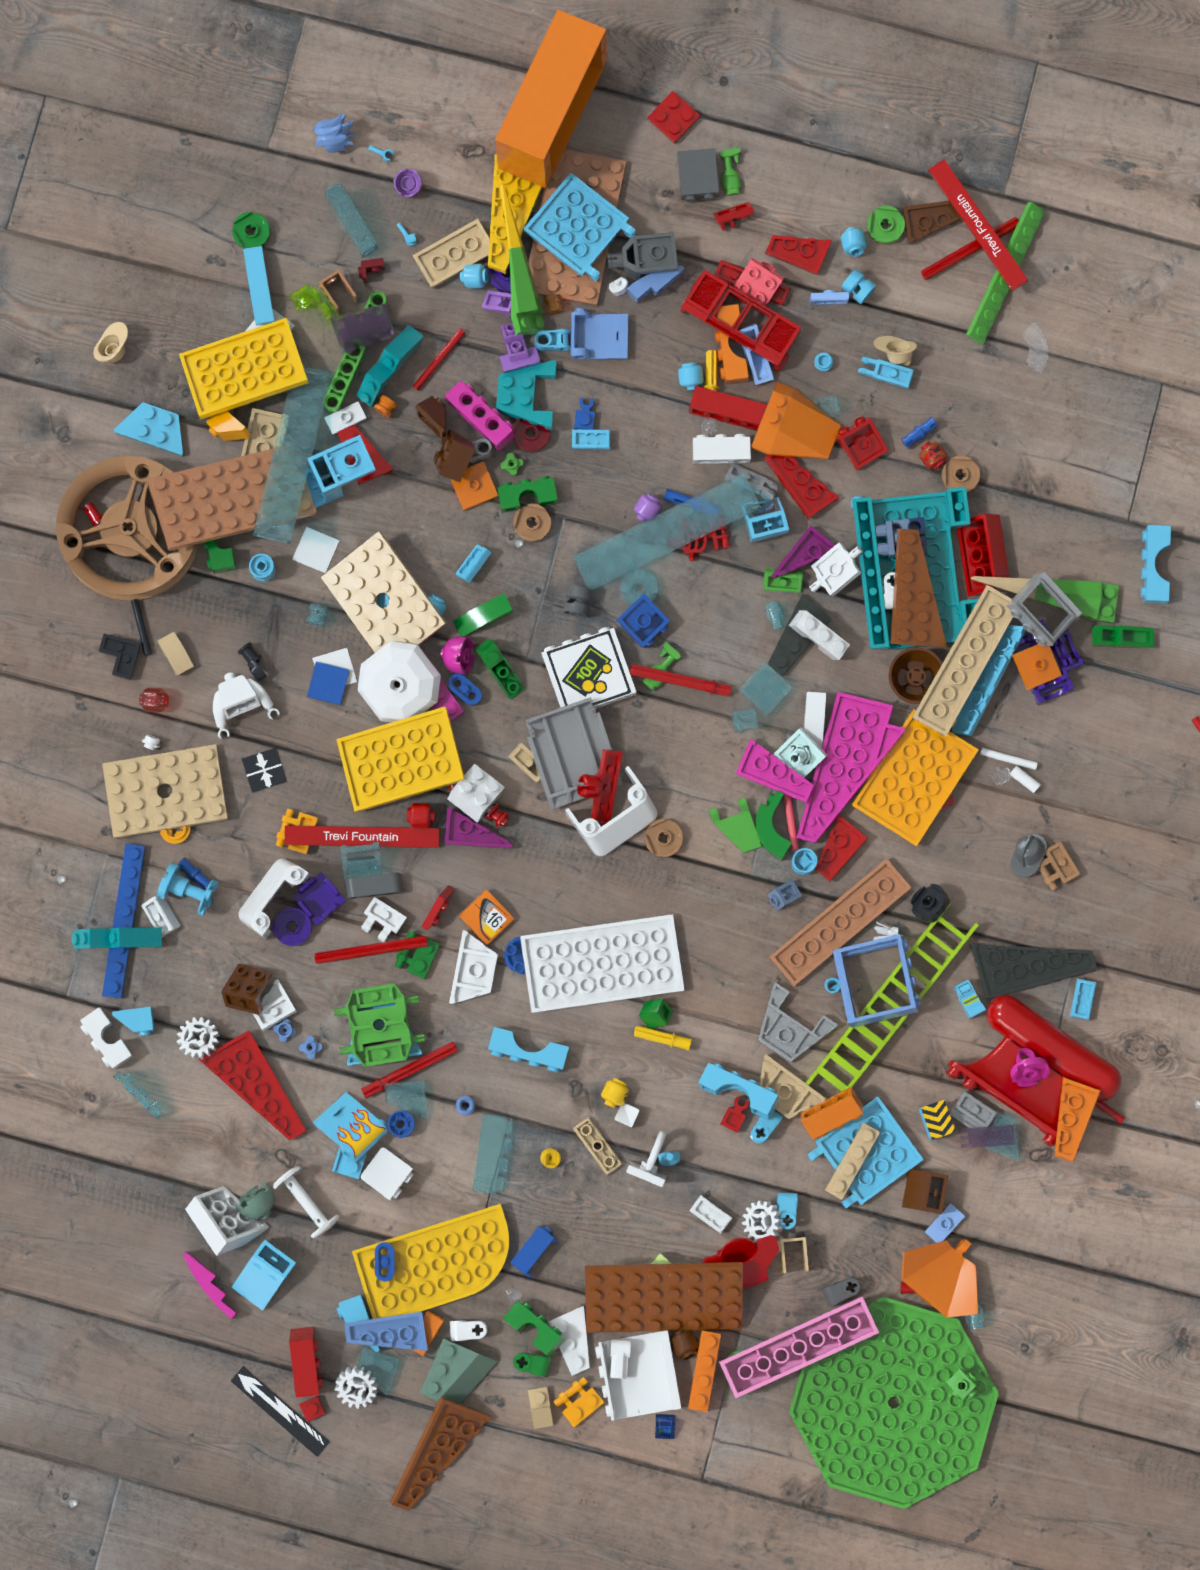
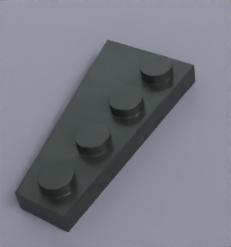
M803 594L768 662V665L781 676L786 673L812 642V640L802 637L789 626L799 610L808 611L824 625H827L831 620L829 615Z

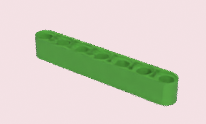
M375 291L370 295L326 393L324 405L330 414L341 410L386 310V296L380 291ZM380 298L383 300V303L375 305L373 301ZM369 315H373L376 317V319L373 322L366 321V318ZM361 332H366L368 337L360 339L358 335ZM359 349L361 352L358 356H352L351 351ZM346 366L353 368L350 373L343 372V369ZM338 383L346 385L343 390H337L335 387ZM331 400L338 402L335 407H329L328 403Z

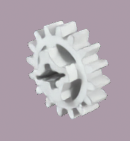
M193 1017L192 1023L187 1020L186 1027L180 1026L182 1033H177V1036L181 1039L177 1040V1043L182 1045L179 1049L182 1052L185 1051L184 1054L187 1057L191 1055L195 1060L199 1055L202 1060L204 1054L211 1056L210 1050L216 1051L214 1044H219L216 1037L220 1035L215 1031L217 1028L215 1025H211L212 1022L210 1020L205 1022V1019L201 1017L197 1021Z
M764 1200L751 1203L752 1207L746 1208L748 1214H743L746 1221L742 1222L743 1225L747 1226L744 1232L750 1233L748 1238H754V1242H757L758 1239L769 1235L779 1236L777 1230L783 1228L779 1225V1222H783V1219H779L781 1211H775L777 1205H771L770 1201Z
M354 1366L353 1370L347 1367L345 1372L342 1371L336 1380L335 1391H339L337 1397H343V1404L349 1402L350 1408L353 1404L356 1405L357 1409H359L361 1404L366 1407L368 1402L372 1403L377 1395L378 1384L374 1383L376 1377H370L371 1371L364 1372V1367L361 1370H358L357 1366ZM369 1387V1393L366 1395V1389Z

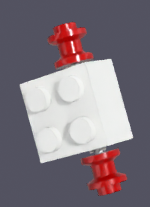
M474 764L464 775L465 780L449 785L448 790L451 793L447 799L476 822L487 812L488 814L485 819L489 820L492 818L496 821L495 826L497 828L500 825L504 827L510 819L508 817L509 812L500 811L499 804L497 803L494 807L492 805L500 797L505 787Z

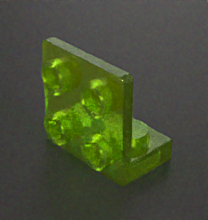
M307 283L289 295L291 305L295 311L306 308L310 304L309 302L312 301L327 325L331 323L330 309L325 302H320V295L315 287L311 288Z

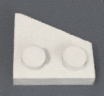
M278 979L275 980L269 993H266L262 999L263 1011L261 1014H253L263 1031L297 1012Z

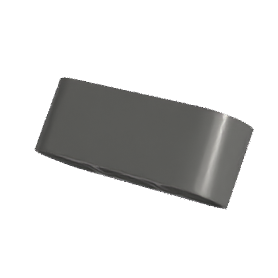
M401 873L345 879L347 899L402 893Z

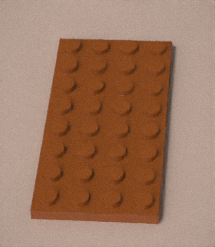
M742 1262L585 1266L586 1333L679 1331L682 1329L684 1331L742 1329L743 1264Z

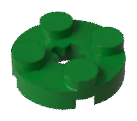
M245 212L235 219L232 235L237 245L244 249L258 246L263 247L270 238V227L264 216ZM248 227H251L252 229L256 228L254 235L246 234L248 232Z

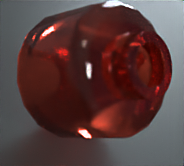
M146 688L139 696V704L142 705L146 712H163L168 707L169 696L162 688Z

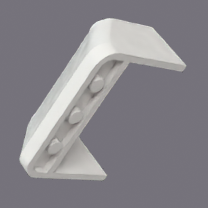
M629 766L625 768V773L634 784L628 791V799L632 806L602 827L592 818L585 819L579 823L569 808L565 810L567 817L596 856L602 857L607 855L657 818L658 812L655 805Z

